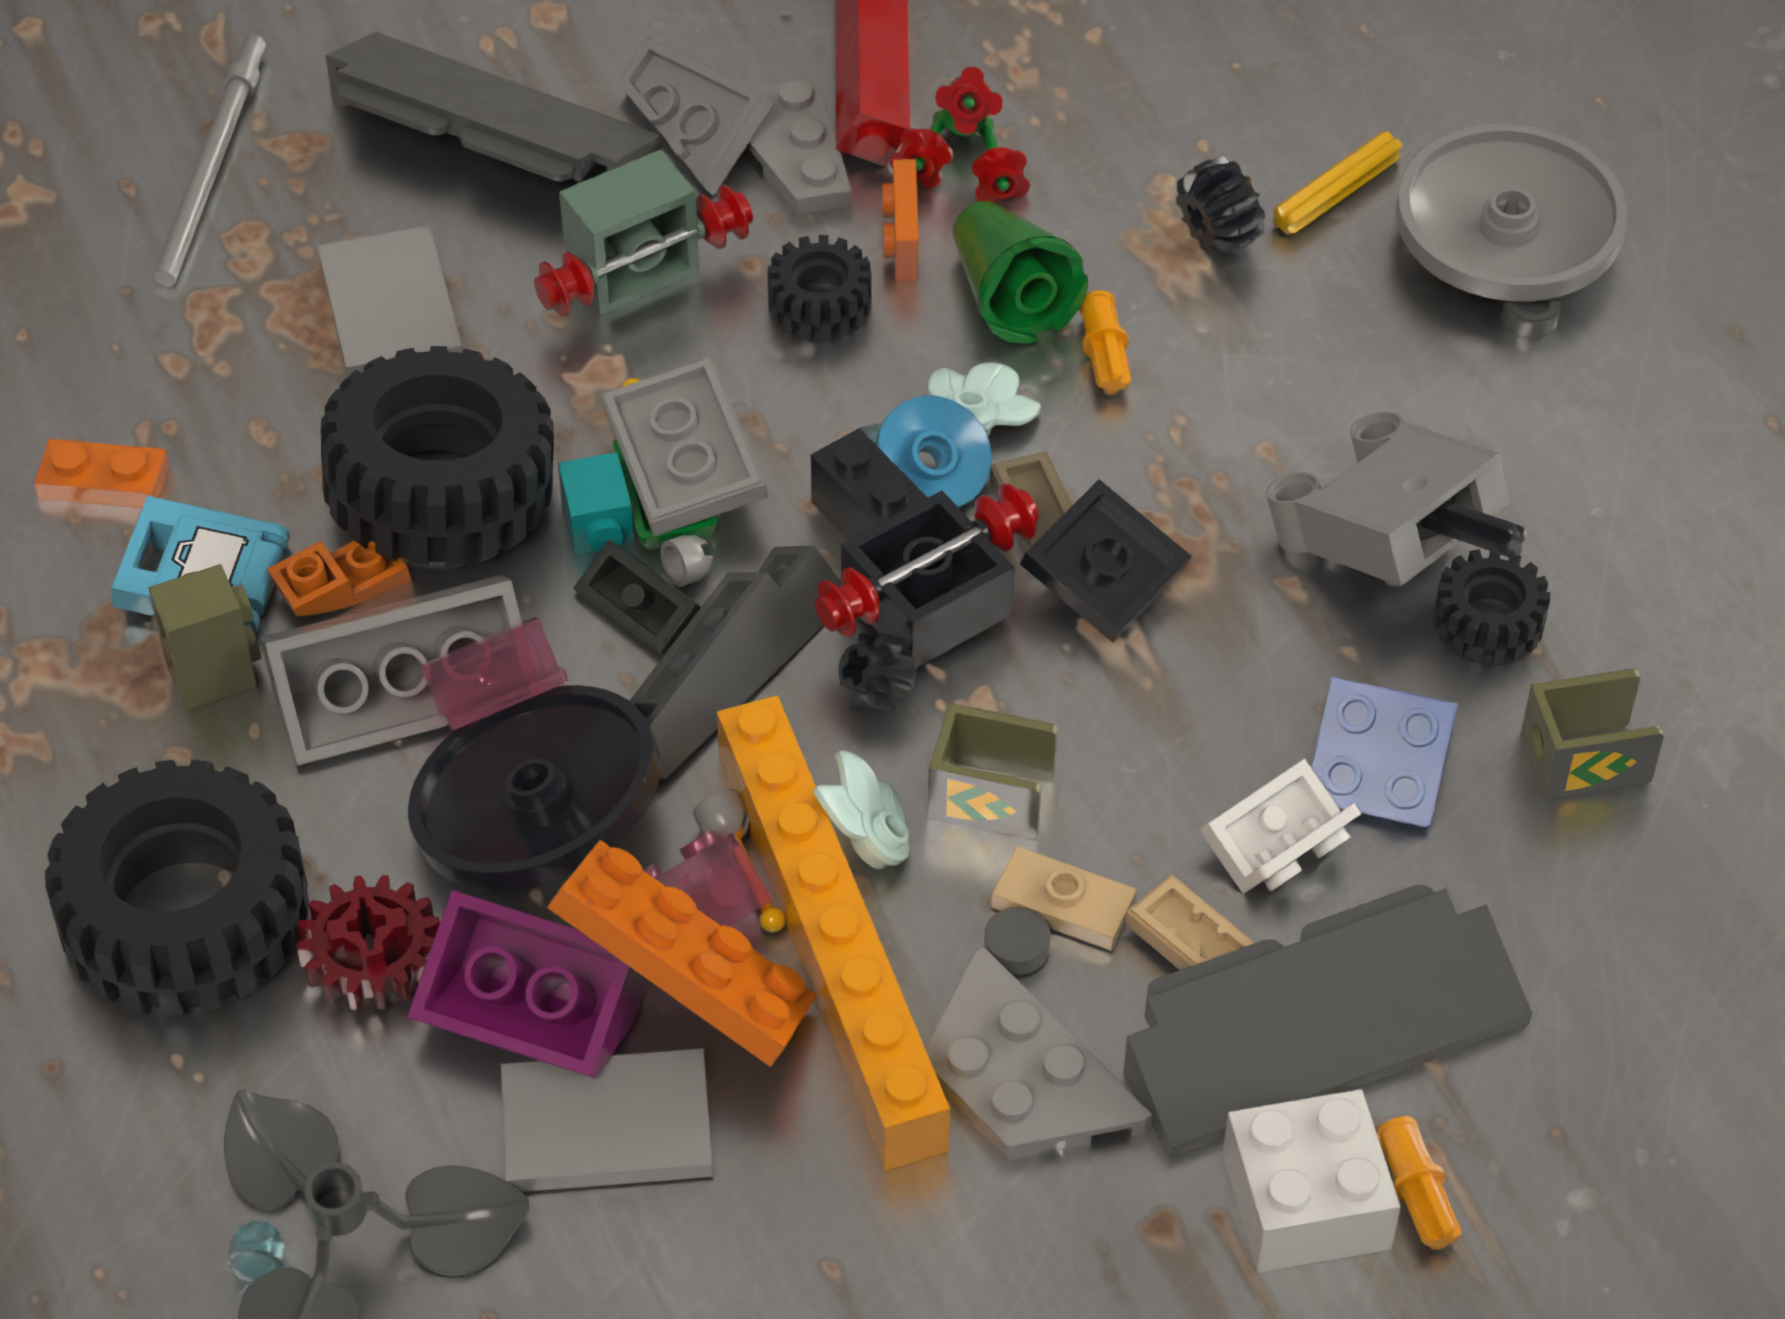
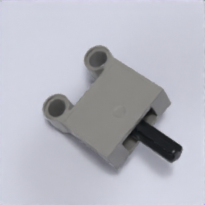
M1376 412L1358 419L1351 426L1350 435L1357 464L1321 489L1318 477L1312 473L1297 472L1279 477L1266 490L1276 534L1282 549L1292 553L1309 552L1385 580V583L1392 587L1404 585L1461 541L1513 558L1522 552V543L1527 538L1523 526L1494 517L1510 505L1498 452L1405 423L1401 416L1392 412Z

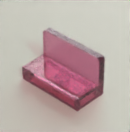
M533 617L419 665L442 723L450 730L461 728L569 681L565 669L557 664L540 620L537 617Z

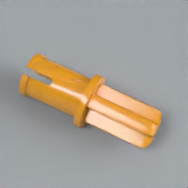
M1103 290L1092 291L1085 295L1082 306L1079 309L1086 333L1082 340V347L1086 356L1091 358L1096 385L1103 388L1105 394L1116 395L1118 390L1127 389L1131 383L1125 354L1129 339L1126 331L1119 325L1116 300L1113 294Z
M1401 1116L1385 1122L1377 1129V1136L1395 1180L1393 1186L1398 1200L1405 1201L1422 1243L1429 1246L1432 1250L1444 1249L1448 1244L1458 1241L1461 1235V1228L1442 1187L1446 1175L1441 1166L1433 1164L1415 1118Z

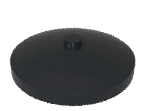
M563 685L532 690L513 696L486 708L464 722L449 734L427 758L413 783L409 797L408 820L411 832L430 866L443 877L462 886L482 890H513L537 886L573 873L600 840L612 848L638 823L649 807L658 787L661 772V757L658 744L641 711L628 699L606 689L592 686Z

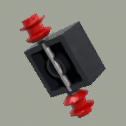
M1004 483L998 488V501L995 502L986 495L976 499L975 520L971 521L941 490L841 544V585L836 587L828 580H823L818 584L819 597L815 599L814 605L819 619L829 631L834 632L837 630L841 635L848 638L855 634V620L858 618L872 625L879 634L903 638V646L900 652L910 657H915L914 664L916 668L1013 615L1015 567L1000 551L1008 552L1013 548V534L1015 533L1025 540H1030L1035 536L1039 513L1034 500L1025 490H1018L1013 485Z

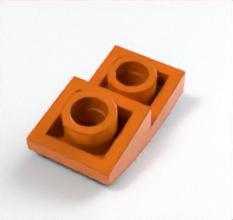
M319 541L267 568L270 578L296 616L316 615L352 607L412 581L408 567L402 558L398 557L395 562L383 558L375 552V543L372 541L368 544L369 547L367 549L353 541L331 553L323 542Z

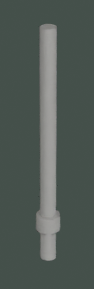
M250 34L246 36L237 61L229 64L222 82V87L225 91L153 274L154 280L161 286L171 287L176 283L245 100L251 98L256 90L260 79L258 66L266 48V41L259 35Z

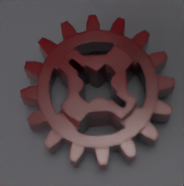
M360 875L354 877L353 890L344 892L336 884L329 886L331 901L328 904L318 900H312L309 903L312 920L299 921L298 931L301 942L297 943L296 946L300 966L305 967L307 982L311 988L323 985L325 1000L330 1003L337 1000L342 994L348 995L350 1010H358L364 998H373L378 1010L385 1009L387 1003L386 995L394 992L405 1001L411 999L409 983L412 980L419 983L440 925L439 917H434L432 901L429 897L416 900L414 885L410 882L402 885L397 891L391 890L388 875H382L377 881L376 887H366V883ZM367 934L372 935L374 944L373 950H369L367 948Z

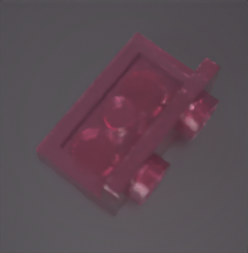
M711 830L679 850L685 861L665 873L661 872L657 863L643 870L664 886L675 887L685 892L695 902L698 910L719 925L731 926L773 901L733 832L719 840L714 831Z

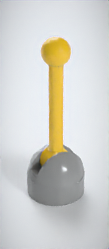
M727 789L707 796L697 804L693 811V816L700 831L713 843L730 846L762 911L760 915L762 928L770 933L780 931L786 923L785 914L780 908L773 906L741 841L747 833L750 820L740 793L733 789Z

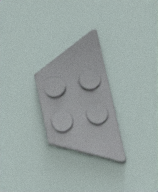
M984 946L976 950L925 1047L946 1099L1007 1161L1036 1156L1048 1148L1066 1150L1091 1145L1093 1135L1129 1129L1131 1137L1148 1132L1152 1126L1153 1114Z

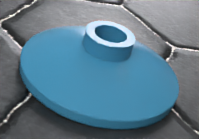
M932 395L911 398L895 407L885 418L879 429L876 445L927 497L942 490L960 508L973 500L981 492L989 478L992 453L988 436L978 419L968 409L953 400ZM920 452H926L934 458V469L928 468L922 463L919 458Z

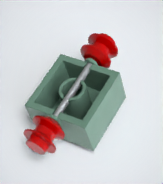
M660 149L559 192L565 251L562 255V267L554 269L548 262H541L539 264V276L534 279L535 290L542 305L547 310L554 309L562 317L569 314V302L577 299L585 307L591 305L598 315L601 316L700 273L699 239L703 238L717 249H722L726 246V234L730 232L738 239H746L749 235V224L753 222L750 204L741 192L735 193L727 185L719 187L718 200L712 202L705 195H699L696 198V191Z

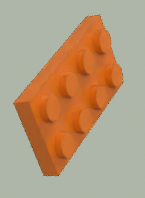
M601 840L563 884L547 907L770 1067L786 1047L817 995L806 987L802 977L793 969L785 965L772 963L751 948L749 940L741 932L730 926L719 925L698 910L695 902L685 892L675 887L664 886L643 871L641 864L633 855L620 848H611Z

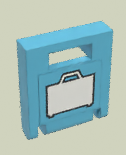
M147 496L111 587L112 607L154 616L148 587L179 578L189 572L200 571L222 564L231 587L242 584L245 589L254 620L246 622L244 625L250 624L254 634H256L260 623L259 615L264 616L275 585L268 574L267 568L283 560V551L286 550L290 533L287 528L279 524ZM151 541L155 549L165 551L157 572L140 569Z

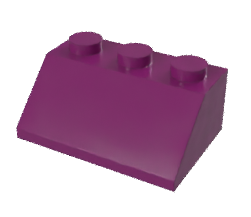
M451 890L407 1018L595 1079L633 1026L649 980L575 928Z

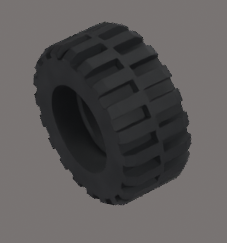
M430 346V351L415 352L414 348L399 350L394 358L386 360L383 356L369 361L364 366V372L362 373L355 370L340 384V389L337 388L325 405V415L321 418L320 431L324 501L330 507V515L337 525L344 531L348 530V536L365 549L369 547L368 544L372 541L375 543V552L378 555L394 562L400 557L409 559L411 566L428 568L429 562H445V568L463 566L464 560L476 558L478 562L493 558L498 554V549L501 547L507 550L511 549L526 537V532L530 533L545 516V509L550 505L553 493L554 421L551 419V409L546 399L537 391V387L521 372L514 375L513 368L508 363L496 357L492 361L483 359L480 352L465 348L462 353L449 352L447 346ZM427 451H448L463 454L467 457L448 461H428L409 457V455Z
M191 759L190 766H176L174 760L155 762L156 769L139 773L137 767L120 773L118 775L119 782L110 787H107L104 783L100 784L85 796L87 805L84 808L76 805L61 823L64 834L57 833L52 839L47 854L50 865L45 870V887L63 952L67 953L70 966L80 980L90 982L93 992L107 1001L115 1002L121 996L124 1008L148 1013L150 1007H156L161 1009L163 1016H184L185 1008L201 1006L202 1013L221 1008L220 1001L233 995L239 1001L257 990L255 981L262 976L270 980L285 965L283 952L291 954L296 950V944L300 942L298 923L300 920L308 918V884L294 822L287 808L277 803L276 794L263 783L255 781L250 785L248 774L228 766L222 772L216 771L214 763L209 761ZM184 863H204L223 868L233 874L228 883L214 896L186 909L165 912L149 911L124 902L129 892L140 881L150 874L169 866Z

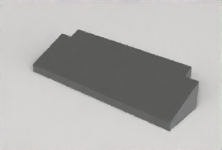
M374 32L326 55L332 98L430 135H440L445 132L460 137L461 144L465 148L555 181H564L571 178L581 182L596 163L606 166L608 172L662 148V138L657 133L378 32Z
M1414 885L1309 923L1302 929L1300 941L1284 947L1275 940H1262L1153 980L1147 989L1144 1017L1150 1028L1127 1036L1123 1074L1136 1098L1153 1114L1152 1127L1171 1159L1224 1139L1228 1112L1352 1091L1530 1023L1532 1011L1487 904L1457 915L1446 888L1434 892L1428 886Z

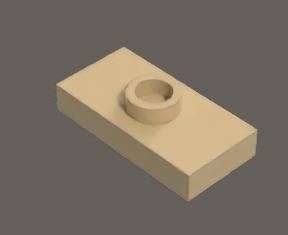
M1016 846L992 892L991 907L1000 911L1016 907L1032 910L1044 918L1049 929L1112 951L1125 926L1126 911L1136 903L1137 889Z
M1170 875L1126 911L1125 925L1179 970L1255 943L1174 875Z

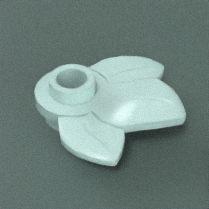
M1000 363L976 365L967 375L948 368H940L930 375L928 381V396H940L961 404L978 419L987 436L995 425L1019 426L1033 420L1041 409V405L1036 401L1016 395L1019 375L1009 366Z
M839 750L834 756L840 772L841 786L820 785L813 789L814 795L838 829L844 835L850 837L854 850L865 863L877 869H882L887 865H899L907 859L910 853L909 831L905 824L906 817L900 797L888 782L877 781L874 771L862 758L853 753Z

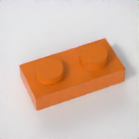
M916 159L893 160V183H882V217H893L894 222L883 223V258H895V281H918L919 236Z
M48 439L34 486L38 499L143 508L147 496L160 497L169 467L166 449Z

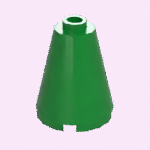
M990 201L973 203L958 215L953 225V239L981 317L995 335L1007 342L1029 344L1039 341L1035 336L1036 334L1038 335L1051 327L1058 332L1071 321L1081 308L1088 290V277L1084 273L1082 263L1084 261L1071 244Z

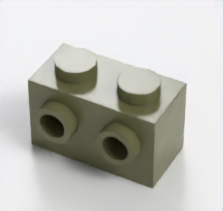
M222 564L200 571L189 572L179 578L148 587L166 668L185 711L257 688L252 662L261 660V653L250 624L244 625V623L254 620L252 609L242 584L231 587Z

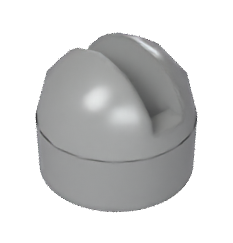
M681 535L663 542L661 546L662 564L668 578L675 586L683 587L706 577L713 563V555L705 556L703 548L708 545L706 540L696 535Z

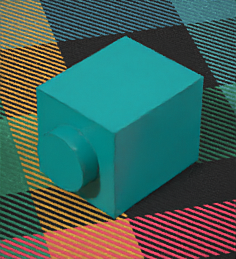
M618 453L558 462L561 503L575 556L600 552L608 539L620 547L634 545L632 505Z

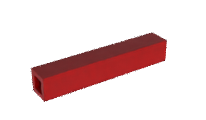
M835 0L836 150L887 166L892 154L898 150L902 143L900 139L902 133L910 128L908 0Z

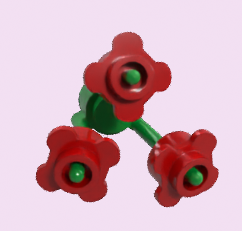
M974 66L964 68L961 76L954 79L949 86L942 85L938 88L935 101L937 106L943 110L934 113L930 129H906L900 138L902 142L900 151L893 153L890 158L892 169L893 160L916 159V179L926 188H935L942 180L940 171L943 165L949 164L953 158L952 149L941 136L943 130L949 129L952 133L959 136H971L979 133L982 135L986 151L972 164L973 175L978 177L979 186L975 189L977 200L995 201L996 199H1006L1011 196L1020 198L1027 194L1030 189L1029 180L1024 177L1023 168L1027 165L1025 154L1018 150L998 147L994 135V121L988 117V115H997L1001 111L1003 106L1002 97L999 93L990 90L989 85L984 80L983 71Z

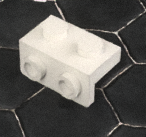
M1303 759L1206 824L1199 831L1243 894L1261 882H1264L1271 892L1302 871L1296 858L1309 849H1312L1319 859L1350 838L1344 826L1361 815V812L1355 804L1341 812L1307 761Z

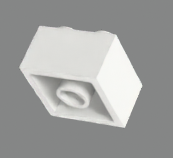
M1362 1089L1228 1112L1222 1156L1257 1273L1392 1249L1400 1204Z

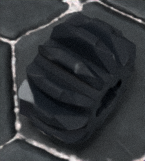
M1223 156L1214 160L1208 159L1194 166V169L1188 171L1184 177L1177 181V192L1179 195L1176 197V203L1183 213L1181 220L1187 223L1190 229V237L1197 238L1201 249L1206 253L1211 252L1217 258L1228 254L1234 255L1247 248L1256 238L1264 234V223L1262 220L1265 218V211L1259 205L1258 197L1260 194L1254 191L1251 185V177L1244 176L1240 165L1235 161L1230 162Z

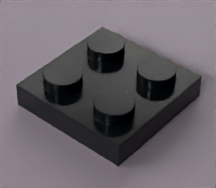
M1098 479L1025 553L1020 565L1114 643L1186 568L1192 556Z

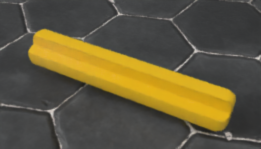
M1389 131L1378 133L1276 205L1273 209L1274 217L1272 219L1275 227L1281 228L1286 235H1293L1399 160L1401 157L1400 149L1402 148L1400 139L1394 138Z

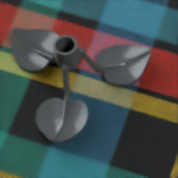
M238 1090L231 1104L225 1127L224 1155L227 1172L235 1191L252 1206L267 1211L285 1207L300 1191L306 1198L311 1219L318 1228L315 1234L317 1239L316 1265L312 1279L303 1271L291 1267L278 1268L262 1275L246 1290L239 1307L238 1319H359L358 1304L354 1294L343 1286L324 1283L329 1271L330 1244L333 1236L346 1235L356 1230L365 1219L367 1211H374L399 1229H412L410 1245L417 1261L425 1268L446 1276H464L485 1268L502 1252L529 1213L530 1204L528 1198L515 1186L505 1182L504 1179L470 1167L447 1165L424 1171L410 1181L405 1193L410 1215L400 1214L381 1201L377 1192H364L360 1177L351 1166L342 1162H336L338 1157V1137L330 1120L319 1110L298 1101L266 1097L247 1090Z

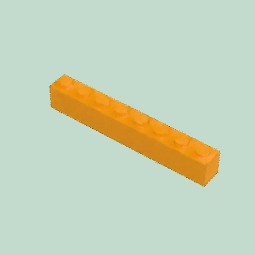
M778 695L717 711L720 762L731 789L738 791L745 803L750 820L748 832L778 907L785 914L786 927L810 987L817 994L815 997L884 1171L949 1152L950 1107L828 814L813 793V789L816 788Z

